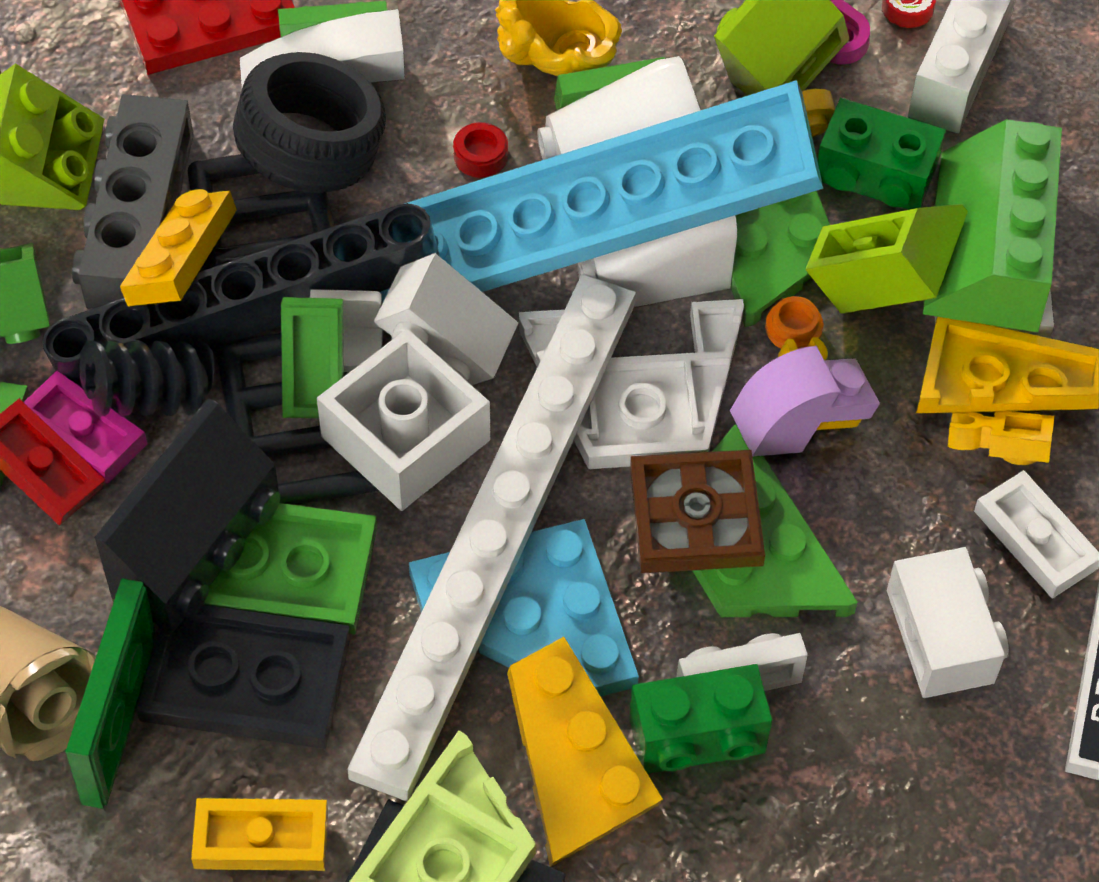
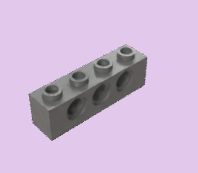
M122 94L117 116H109L106 125L107 158L106 160L99 159L96 165L95 190L98 193L95 204H88L84 215L86 244L84 250H76L72 266L74 284L81 285L86 308H96L124 298L120 285L181 194L194 136L188 100Z

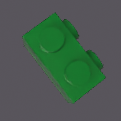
M840 97L819 148L817 162L822 183L828 184L837 190L851 191L882 201L892 207H902L908 210L921 208L939 163L946 129Z
M757 664L632 685L629 720L638 759L647 774L677 771L690 766L725 760H740L766 753L772 718Z

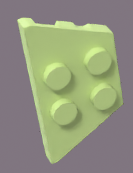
M458 731L350 882H517L536 854V843L521 819L514 816L507 806L506 796L494 777L490 778L473 752V744L468 736Z

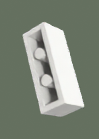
M951 0L916 75L908 117L957 134L960 133L1009 24L1015 0Z

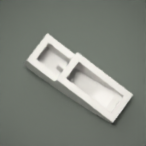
M398 9L364 13L317 24L278 38L240 57L242 87L250 71L260 62L272 56L292 52L316 53L337 59L360 72L369 82L405 79Z

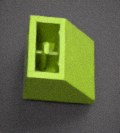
M745 0L739 8H733L724 15L718 25L717 33L714 35L730 82L747 95L796 80L801 91H804L849 41L844 15L831 0Z
M16 63L0 74V204L81 210L87 206L105 119Z
M963 204L924 207L823 226L805 270L841 314L936 298L968 211Z

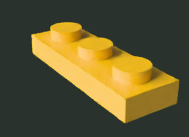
M197 189L186 192L176 199L161 225L156 229L155 234L120 285L127 306L182 300L237 211L230 191L208 193L206 190Z

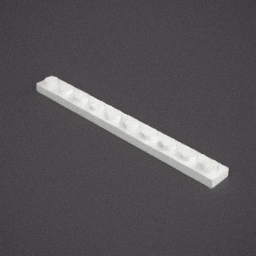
M581 274L347 769L349 780L404 801H408L633 311L636 299L635 291Z

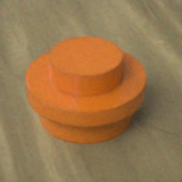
M791 296L779 301L769 311L765 325L768 338L780 349L787 339H793L798 349L805 348L813 337L821 339L824 327L822 316L814 303L799 296Z

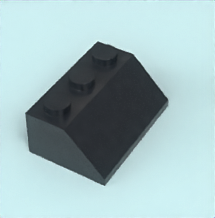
M208 398L94 537L111 598L115 600L121 578L143 582L147 590L153 623L171 633L176 630L185 617L191 618L198 613L208 596L211 583L222 569L228 571L237 563L244 550L246 538L258 523L264 525L272 518L281 498L275 464L215 401Z

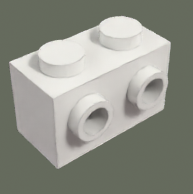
M436 253L400 267L374 320L377 325L391 335L392 339L408 328L471 385L494 378L518 325L514 318Z
M966 547L894 561L887 593L922 697L928 698L995 684L1002 662L1008 657L1007 636L1002 624L999 621H992L987 607L989 591L985 575L980 568H973Z

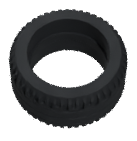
M292 52L267 58L250 71L244 81L233 121L235 143L241 155L254 169L269 180L297 191L311 193L332 192L353 186L368 173L374 163L385 130L386 113L384 103L376 88L351 66L321 54ZM281 113H298L312 116L326 122L337 131L326 132L309 129L294 123Z

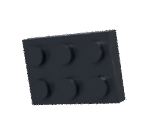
M203 605L196 615L191 618L185 617L173 633L160 626L158 627L136 710L139 721L326 749L351 638L350 627Z

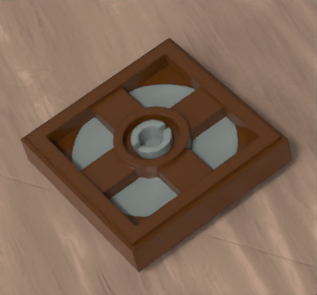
M752 450L630 457L640 573L764 566L765 550Z

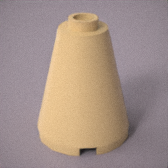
M0 606V747L7 755L16 758L15 754L25 755L30 761L44 760L63 752L67 748L96 656L77 644Z

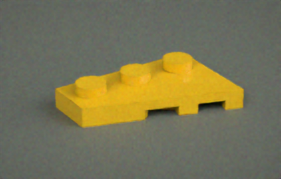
M937 317L916 413L1099 409V349L987 324Z
M565 637L510 665L507 675L522 743L526 747L534 785L532 788L537 811L540 810L547 842L545 847L550 867L655 808L661 803L663 798Z

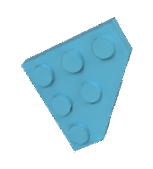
M582 519L533 531L482 639L479 653L509 668L510 665L565 637L599 695L605 696L632 689V685L638 684L639 675L586 521ZM450 552L409 562V573L421 612Z

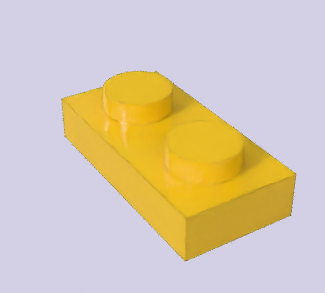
M196 798L191 857L194 869L325 871L328 824L327 800Z

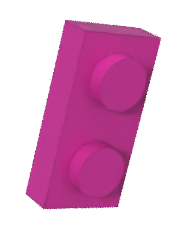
M58 371L52 374L24 401L30 409L106 479L104 482L106 484L147 445L145 432L110 408L109 414L99 417L95 414L92 399L87 398L80 386Z

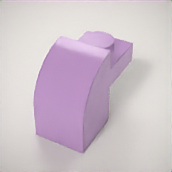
M811 346L786 353L757 371L743 387L730 412L748 449L752 450V456L803 452L821 422L870 419L880 405V402L856 358L824 360L817 346Z

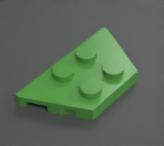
M817 191L735 215L737 242L731 290L735 300L743 299L742 321L745 327L755 325L761 320L762 311L781 297L784 299L794 296L802 290L804 283L812 278L805 270L822 227L830 225Z
M734 425L712 452L749 449L737 425ZM752 456L765 550L764 566L692 570L719 616L751 617L757 613H765L773 617H798L799 610H835V617H848L855 614L857 600L764 456Z

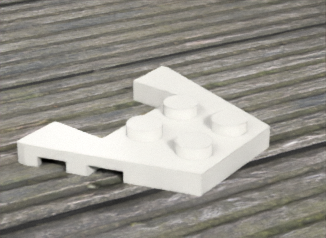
M743 299L691 302L690 319L695 353L614 357L610 359L574 438V442L588 469L630 467L631 456L709 452L742 322ZM564 310L519 312V332L537 367Z

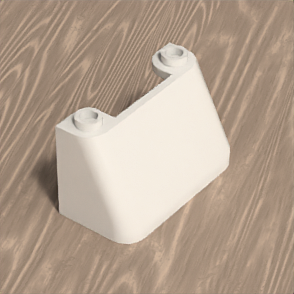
M679 56L657 60L546 116L545 127L538 128L537 131L542 159L545 160L701 111L683 60ZM734 215L579 262V279L581 274L635 291L634 307L730 289L737 242L736 216Z

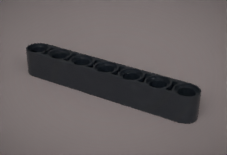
M408 203L396 205L199 272L181 301L127 306L125 299L122 298L69 316L54 323L46 331L43 338V349L55 371L60 372L82 388L79 371L80 353L84 344L89 340L99 342L101 345L109 340H117L123 343L124 346L133 340H139L146 343V345L153 341H163L169 345L176 341H185L191 345L198 341L208 343L211 350L281 326V302L283 297L310 298L311 290L381 292L390 289L401 266L434 253L439 256V249L430 217L425 209L418 205Z

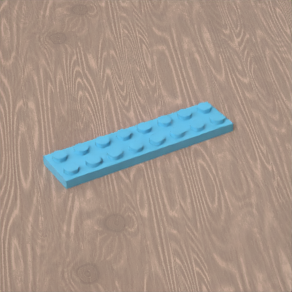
M796 80L408 202V204L420 206L429 215L439 249V256L481 292L814 192L823 189L803 94ZM389 289L380 292L382 294V304Z

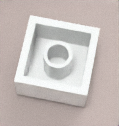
M408 328L317 397L321 437L401 511L406 509L490 441V401Z

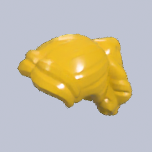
M500 0L499 6L495 9L496 17L500 23L497 29L500 51L506 59L517 65H534L542 72L558 76L606 67L612 62L617 53L616 45L622 33L621 24L613 14L602 8L594 0H580L577 2L569 0Z

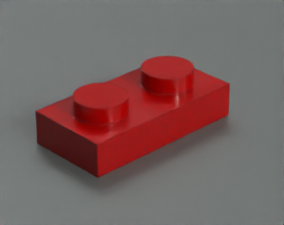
M20 398L0 413V470L60 526L102 490L106 479Z

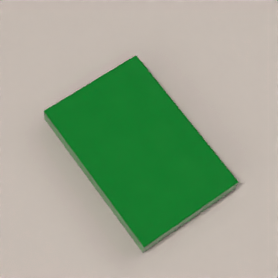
M121 578L65 751L81 805L103 809L104 805L107 806L137 710L156 639L147 590L143 582Z

